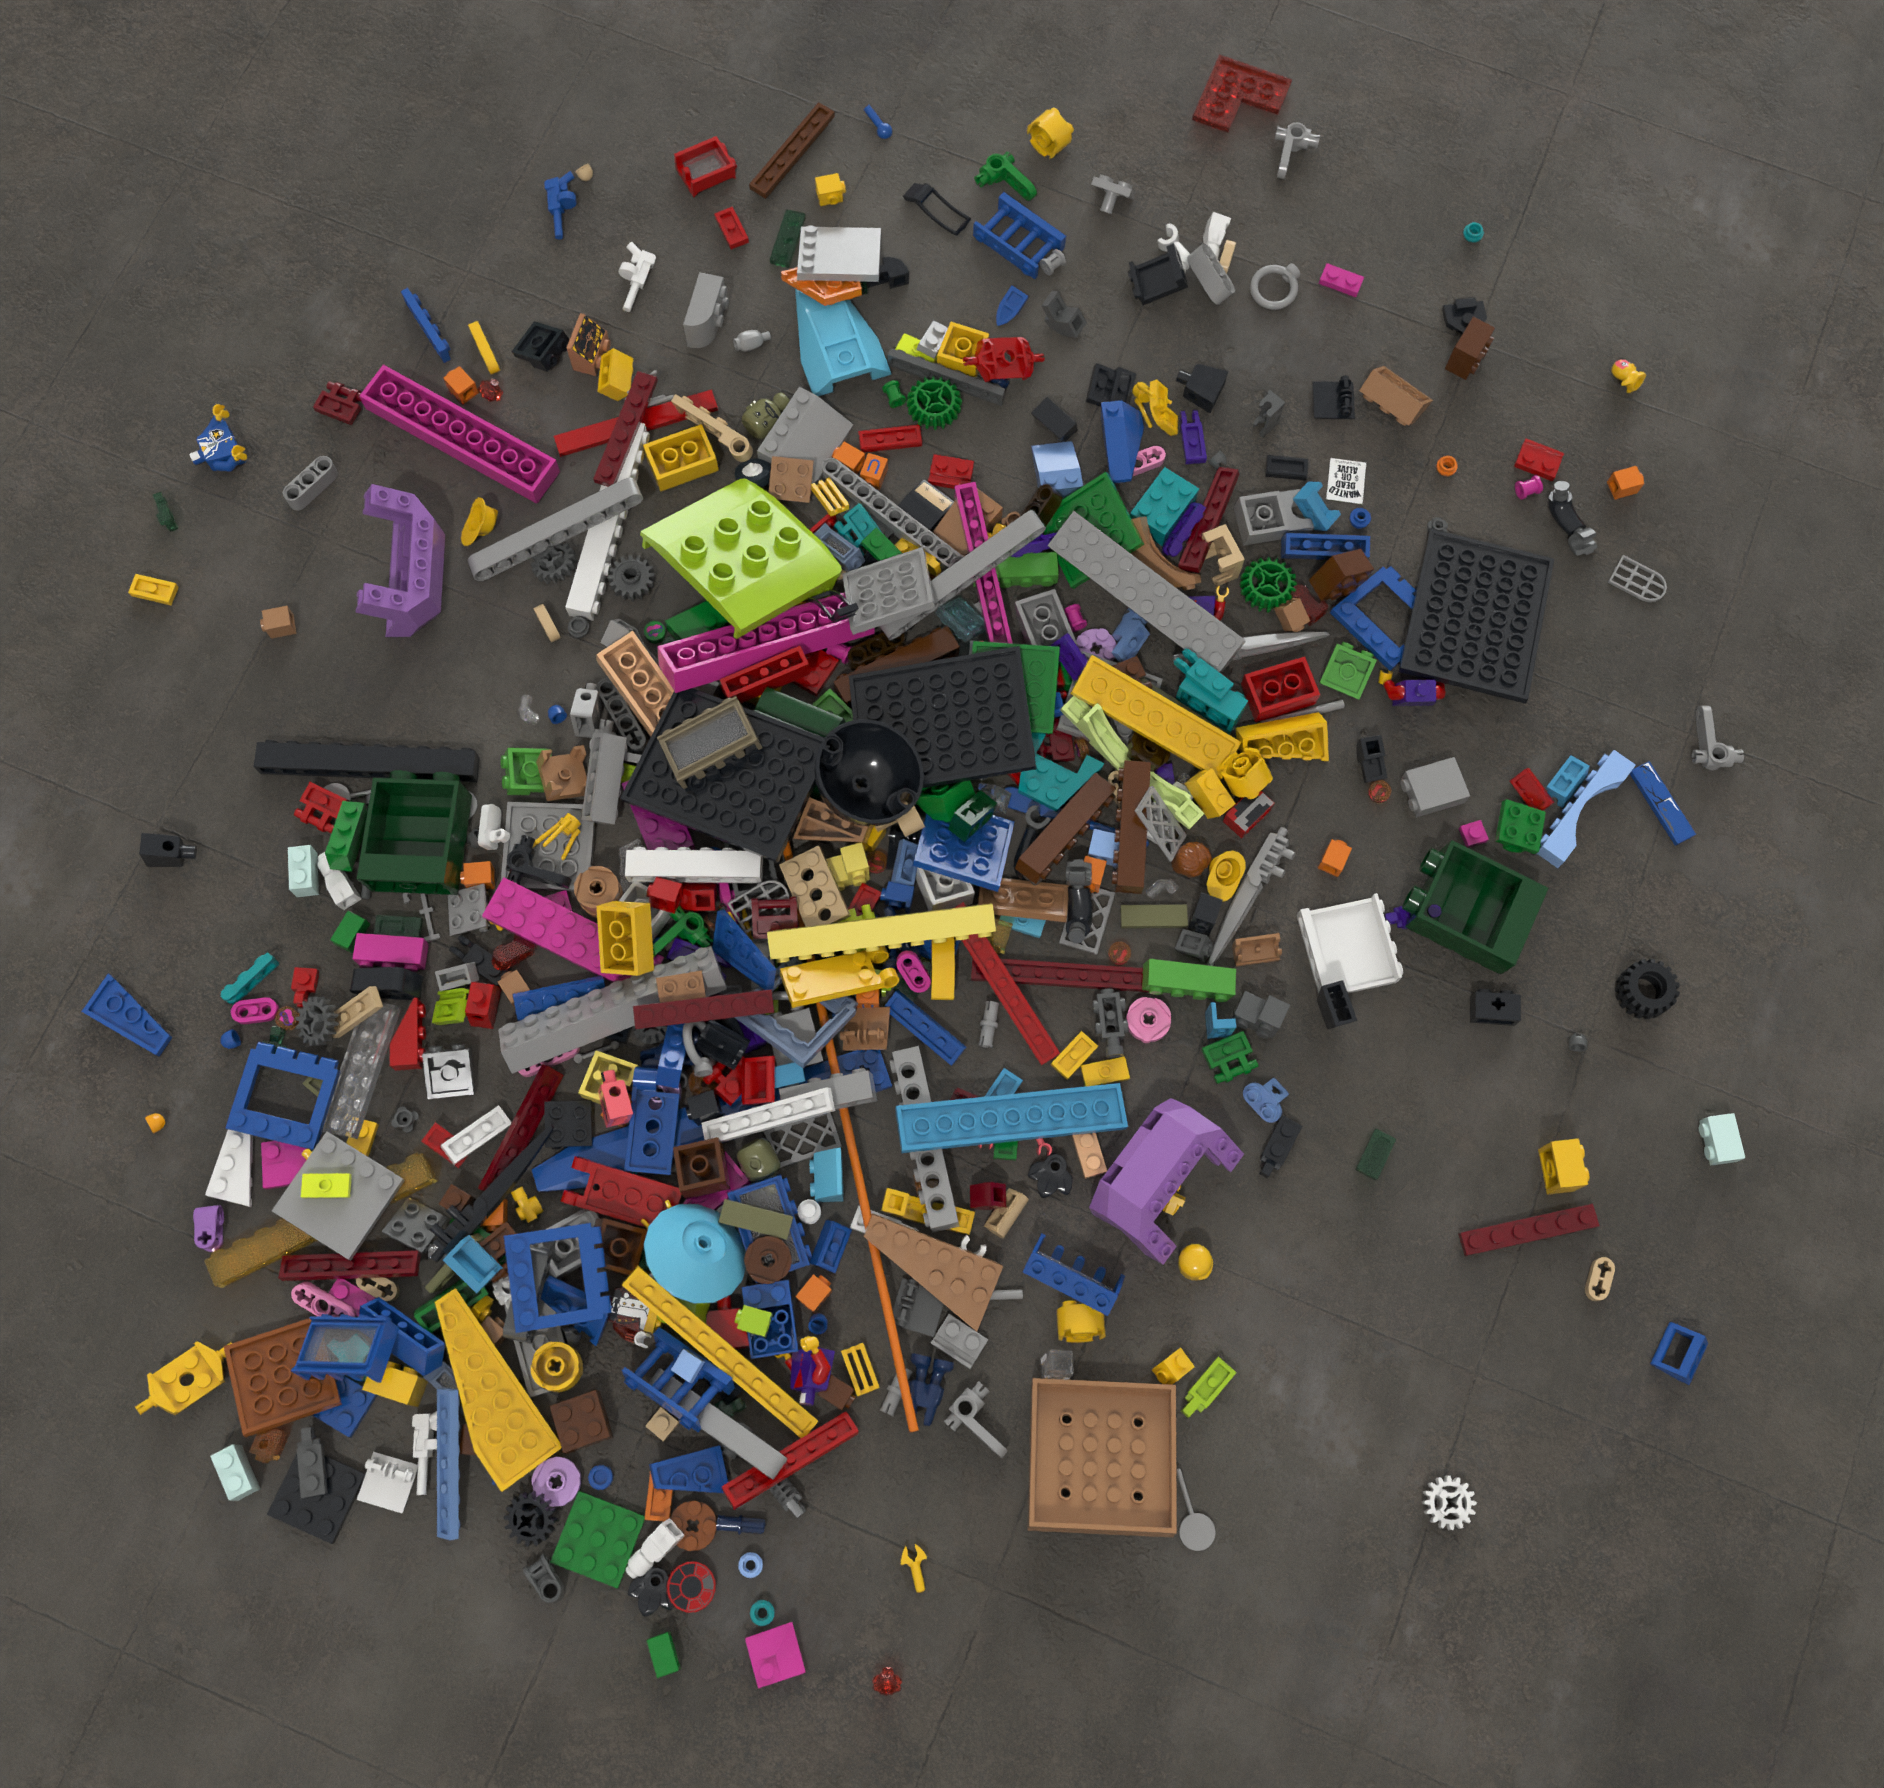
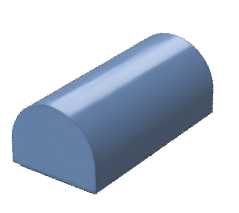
M905 839L899 840L891 882L914 886L917 867L912 866L918 844Z

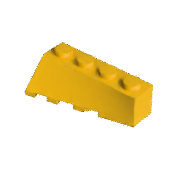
M1319 712L1236 727V739L1241 742L1238 748L1241 753L1244 752L1243 749L1255 748L1259 750L1263 758L1268 759L1281 757L1282 759L1302 758L1303 760L1320 759L1321 761H1329L1327 721Z

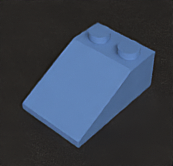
M1072 441L1031 446L1038 488L1043 484H1048L1061 494L1063 500L1083 487L1081 470Z

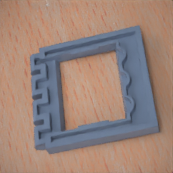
M796 957L791 961L783 962L776 969L772 992L782 983L780 968L803 964V962ZM758 986L754 991H760L764 989ZM849 996L819 1002L833 1012L835 1016L821 1027L809 1043L799 1040L792 1031L776 1023L777 1020L770 1015L757 1014L735 1018L800 1067L804 1068L856 1015L855 1008L858 1002Z

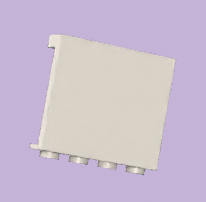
M1377 893L1368 899L1317 910L1301 909L1297 914L1318 994L1321 986L1341 980L1344 981L1347 992L1352 993L1397 983L1402 978L1403 968L1395 955L1397 954L1396 944L1394 941H1391L1389 934L1391 932L1390 924L1384 918V904L1381 899L1379 900Z

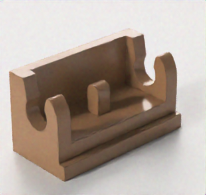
M1279 933L1235 939L1232 944L1236 967L1279 961L1282 955V949H1279Z

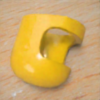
M1191 1244L1180 1252L1178 1268L1180 1273L1187 1279L1204 1280L1211 1274L1213 1258L1209 1250L1204 1246Z

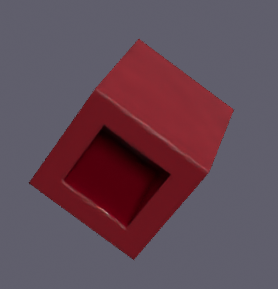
M986 1182L970 1185L971 1209L992 1210L1006 1207V1184Z

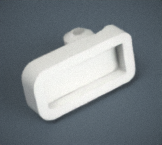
M494 804L483 805L481 808L478 845L487 850H496L499 842L506 843L510 839V833L500 829L502 813L500 808Z

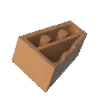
M809 797L793 839L867 843L873 826H861L847 822L833 813L824 802Z

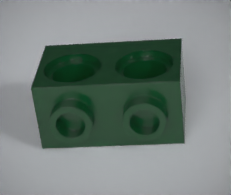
M980 790L954 812L948 830L966 842L991 820L997 802Z

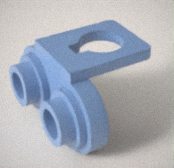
M1272 1078L1263 1086L1253 1082L1244 1088L1243 1097L1245 1101L1264 1121L1273 1123L1281 1117L1282 1108L1279 1102L1286 1098L1289 1093L1275 1078ZM1272 1086L1276 1087L1280 1091V1094H1274L1272 1092Z

